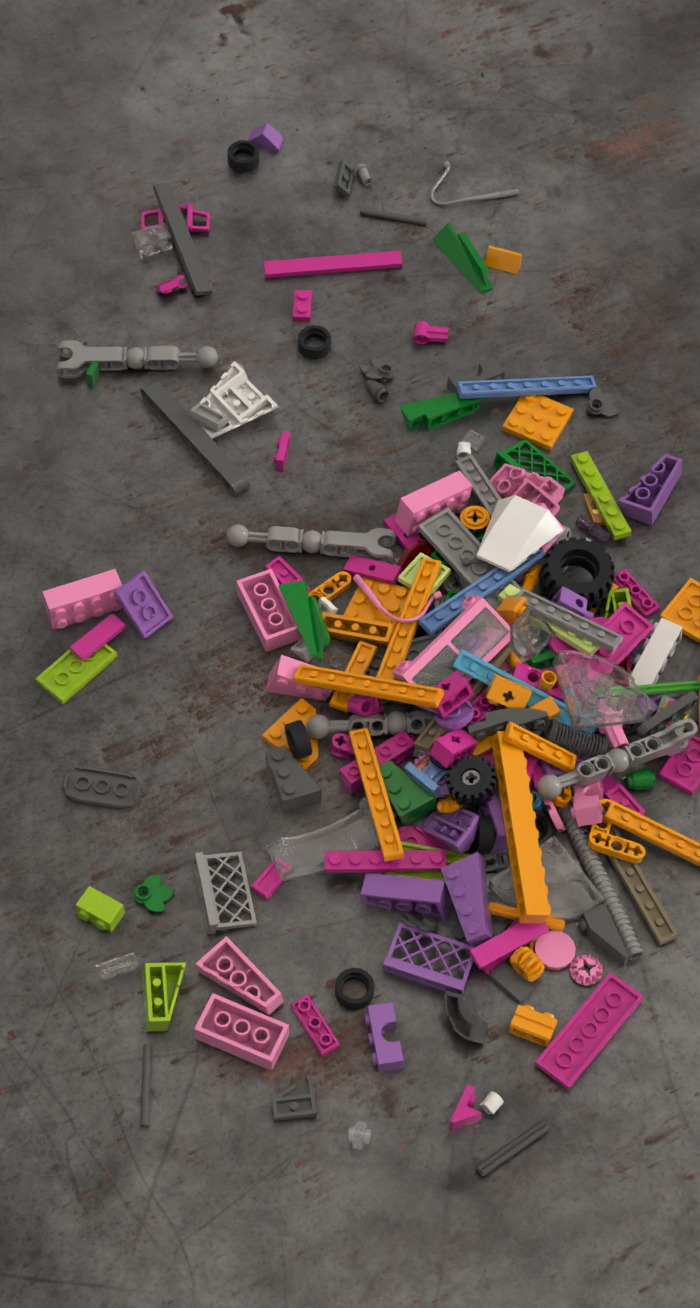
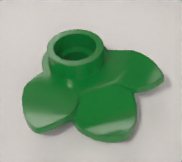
M151 875L145 879L143 884L135 888L133 897L137 903L144 904L149 911L163 912L165 911L163 902L168 901L173 896L174 890L168 886L161 885V875ZM142 893L147 894L146 897H141L140 895Z

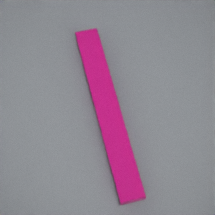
M400 251L264 261L265 278L402 268Z

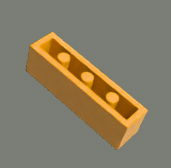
M326 612L322 613L331 639L354 643L363 641L377 647L378 645L388 647L395 630L394 624Z

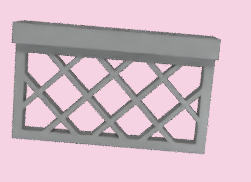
M203 852L195 853L192 863L207 934H215L216 930L256 926L257 921L242 852L204 855ZM237 858L238 866L233 868L226 862L229 859ZM207 861H216L220 866L215 871L208 866ZM222 867L232 872L228 878L218 873ZM234 875L242 879L240 886L230 881ZM214 877L224 882L220 888L212 884ZM226 885L236 890L232 896L222 891ZM238 892L246 897L244 904L234 899ZM218 895L228 900L224 906L215 901ZM230 902L240 908L235 915L226 909ZM243 910L250 915L251 920L243 921L237 916ZM222 912L232 918L228 923H220L219 916Z

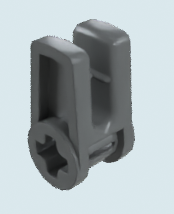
M502 849L482 855L486 863L485 874H499V872L511 871L508 850Z

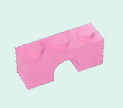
M602 780L585 786L573 785L574 796H572L573 807H571L572 818L577 820L578 826L602 823L603 811L600 804L604 794Z

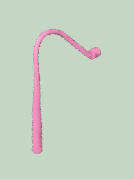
M359 574L353 577V580L381 612L399 622H413L422 618L432 601L442 598L441 592L437 591L432 594L423 611L418 616L409 619L399 618L390 614L381 605Z

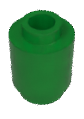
M650 769L630 771L629 774H626L627 788L633 789V791L653 788V784H656L655 773L651 772Z

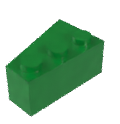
M388 761L379 766L389 802L403 826L437 808L435 797L394 763Z

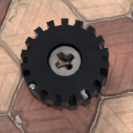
M465 755L463 760L460 761L459 758L455 760L456 765L451 763L449 766L450 770L446 772V784L449 795L453 801L456 800V804L461 805L463 803L465 808H468L469 805H472V808H477L476 804L480 803L482 807L485 805V800L488 802L492 800L491 795H496L498 783L495 768L488 759L484 762V757L479 756L477 759L476 755H471V758H467V755ZM470 777L474 778L473 783H469Z

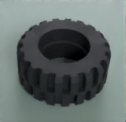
M576 537L569 538L568 541L566 539L560 540L559 544L555 543L551 546V549L545 555L540 574L541 588L543 592H546V597L551 600L562 586L587 599L586 610L589 611L591 607H598L607 598L615 577L614 562L611 561L612 557L608 552L605 553V548L601 545L597 546L596 542L592 540L589 542L586 541V538L576 539ZM567 566L582 567L592 575L593 580L588 583L572 582L563 575L561 569Z

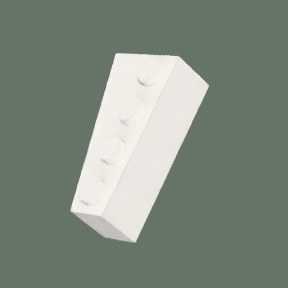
M661 618L659 623L656 622L654 624V628L651 631L653 635L650 639H646L642 655L638 654L634 662L636 666L633 671L630 670V686L657 683L660 676L658 673H662L666 668L667 657L671 658L673 656L676 645H679L682 640L683 627L664 618Z

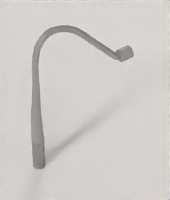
M448 161L443 163L445 171L430 192L431 201L441 206L519 195L518 189H511L449 202L436 201L433 196L434 191L451 169Z

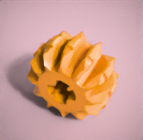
M521 946L513 952L509 960L512 968L528 982L537 980L545 969L542 960L528 947Z

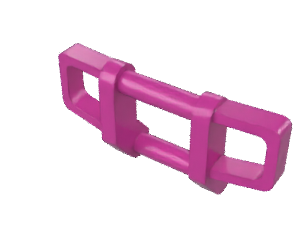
M193 202L178 204L181 211H187L186 225L189 232L210 231L209 212L193 210ZM160 206L157 210L142 212V232H164V230H169L167 223H164V216ZM158 215V226H145L146 217ZM193 215L205 217L207 225L193 226Z

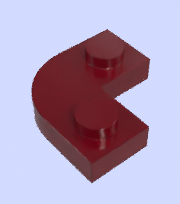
M418 540V544L403 551L397 565L401 566L403 572L420 552L431 558L435 548L428 541Z

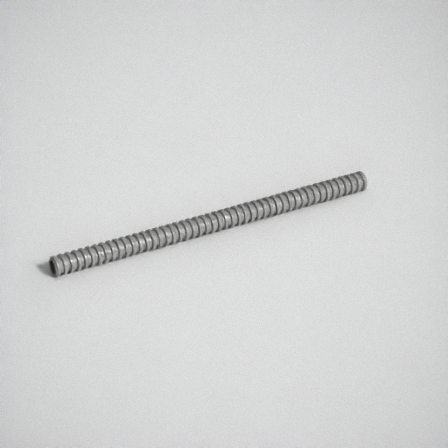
M572 799L565 808L555 805L561 820H563V824L566 825L565 829L568 831L571 841H573L575 850L578 852L581 862H583V867H586L585 871L588 873L590 882L593 883V888L596 894H598L600 903H605L629 954V960L640 957L644 951L640 948L641 944L637 943L638 938L635 937L636 934L633 932L632 926H630V921H627L628 917L625 915V911L622 910L623 907L620 904V900L617 899L618 896L615 894L614 888H612V883H609L610 879L607 877V873L604 872L605 869L602 867V862H600L597 852L590 849L587 845L589 835H587L585 827L578 826L577 820L572 818Z

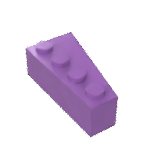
M478 852L441 868L466 940L474 947L493 938L491 913L489 912L490 900L487 893L488 882L487 875L485 874L486 863L485 858Z

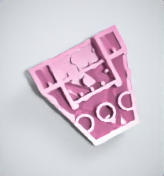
M505 463L489 480L501 499L517 495L532 503H544L554 516L560 510L558 503L563 498L565 488L552 477L539 476L536 472H526L523 468Z

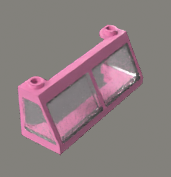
M471 595L464 600L462 605L464 611L413 661H401L392 673L398 681L429 687L436 686L454 671L469 682L473 678L472 676L452 666L461 648L489 662L516 636V633L483 597ZM415 705L417 707L436 713L430 707Z

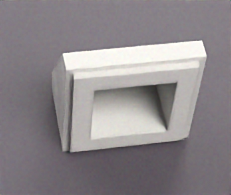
M303 638L290 648L292 652L306 662H310L314 658L310 655Z

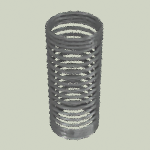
M554 720L549 723L545 734L546 740L568 751L570 750V752L573 751L577 755L580 753V756L583 755L587 758L604 755L609 743L608 738L591 734V732L588 733L574 726L571 727Z

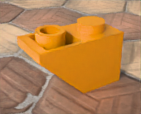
M506 597L496 609V612L514 631L517 627H522L526 620L527 598ZM495 616L494 621L504 626Z

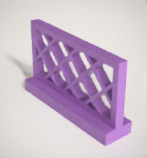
M399 922L388 955L383 963V971L445 992L450 991L463 995L474 960L470 956L469 959L461 961L457 952L462 950L470 951L475 947ZM401 930L409 931L413 938L402 942L400 938ZM428 937L432 945L422 949L418 939ZM415 941L419 951L409 955L405 945ZM443 943L449 944L452 951L442 955L438 946ZM402 947L406 957L402 959L393 958V952ZM435 948L439 957L429 961L424 952ZM422 954L426 963L420 966L415 965L411 958ZM454 954L459 963L448 968L444 958ZM441 960L445 970L441 972L434 971L431 965ZM461 967L464 972L463 979L454 978L451 971Z

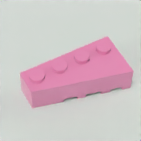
M227 936L195 963L199 973L267 1015H270L284 1002L281 992Z

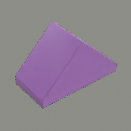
M267 122L252 130L248 141L253 142L257 147L279 152L283 137Z

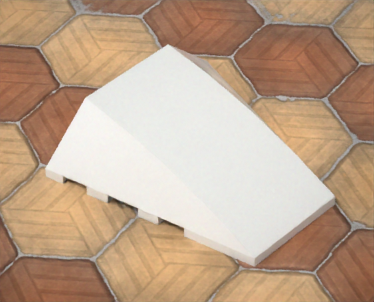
M234 361L228 372L221 376L218 384L210 389L208 396L200 401L205 406L228 417V424L217 431L194 418L193 420L213 439L279 408V406L268 395L264 396L248 380L246 372Z
M517 495L497 501L476 557L507 572H511L526 561L529 555L538 552L541 546L549 544L556 535H561L563 529L548 509Z

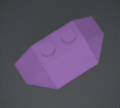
M464 808L452 813H438L436 811L432 812L420 827L447 849L463 855V853L469 850L472 842L475 840L479 816Z

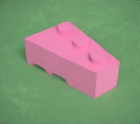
M281 655L269 673L265 691L326 701L332 693V689L298 684L293 681L299 665L310 664Z

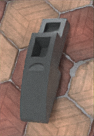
M509 708L484 713L485 721L467 726L469 735L476 741H482L486 737L495 735L497 731H505L506 725L509 722L530 731L542 729L549 725V718L545 711L529 708Z

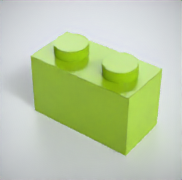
M91 886L87 888L76 903L77 915L84 921L89 920L95 923V926L102 931L107 930L112 933L125 914L123 904Z

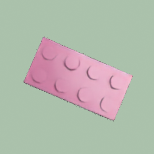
M457 471L400 498L395 522L407 537L413 533L418 534L420 533L418 530L419 524L446 508H449L454 515L461 513L467 508L473 485L460 471Z
M116 569L42 591L46 614L52 629H62L74 623H81L93 617H100L112 611H119L122 606L113 591L119 588L122 583Z
M272 569L236 581L237 595L266 652L301 640V633Z
M212 993L194 1028L195 1039L270 1071L273 1070L289 1037L288 1024Z

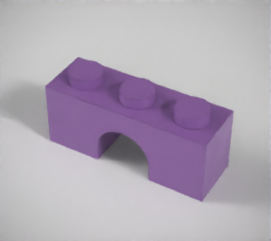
M393 1002L369 1005L367 1014H364L365 1025L370 1026L371 1033H368L369 1046L374 1048V1052L371 1053L373 1066L377 1065L378 1072L403 1069L404 1059L400 1041L389 1042L382 1036L386 1031L396 1030Z

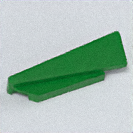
M451 222L447 223L433 238V242L480 293L492 290L493 285L486 276L489 274L488 267L465 232L457 235Z
M454 392L401 405L400 409L408 432L424 424L429 431L476 412L480 408L479 402L488 398L460 399L459 393Z
M305 581L280 584V590L310 655L322 661L324 657L321 653L324 645H328L331 638L316 598L309 596Z

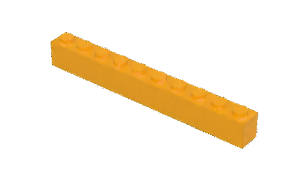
M497 731L491 743L519 922L543 924L551 914V905L548 904V887L544 881L545 868L541 862L542 850L539 848V832L535 826L536 813L532 807L533 795L529 789L530 777L526 771L527 759L524 757L522 749L504 741L505 731Z

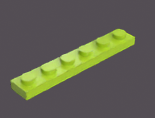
M588 451L571 455L570 461L587 492L590 494L613 540L631 536L632 531Z

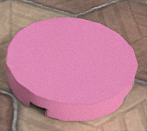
M542 798L559 833L565 831V826L552 799Z
M552 930L537 939L534 953L542 960L546 969L558 971L572 963L576 947L569 935L562 931Z

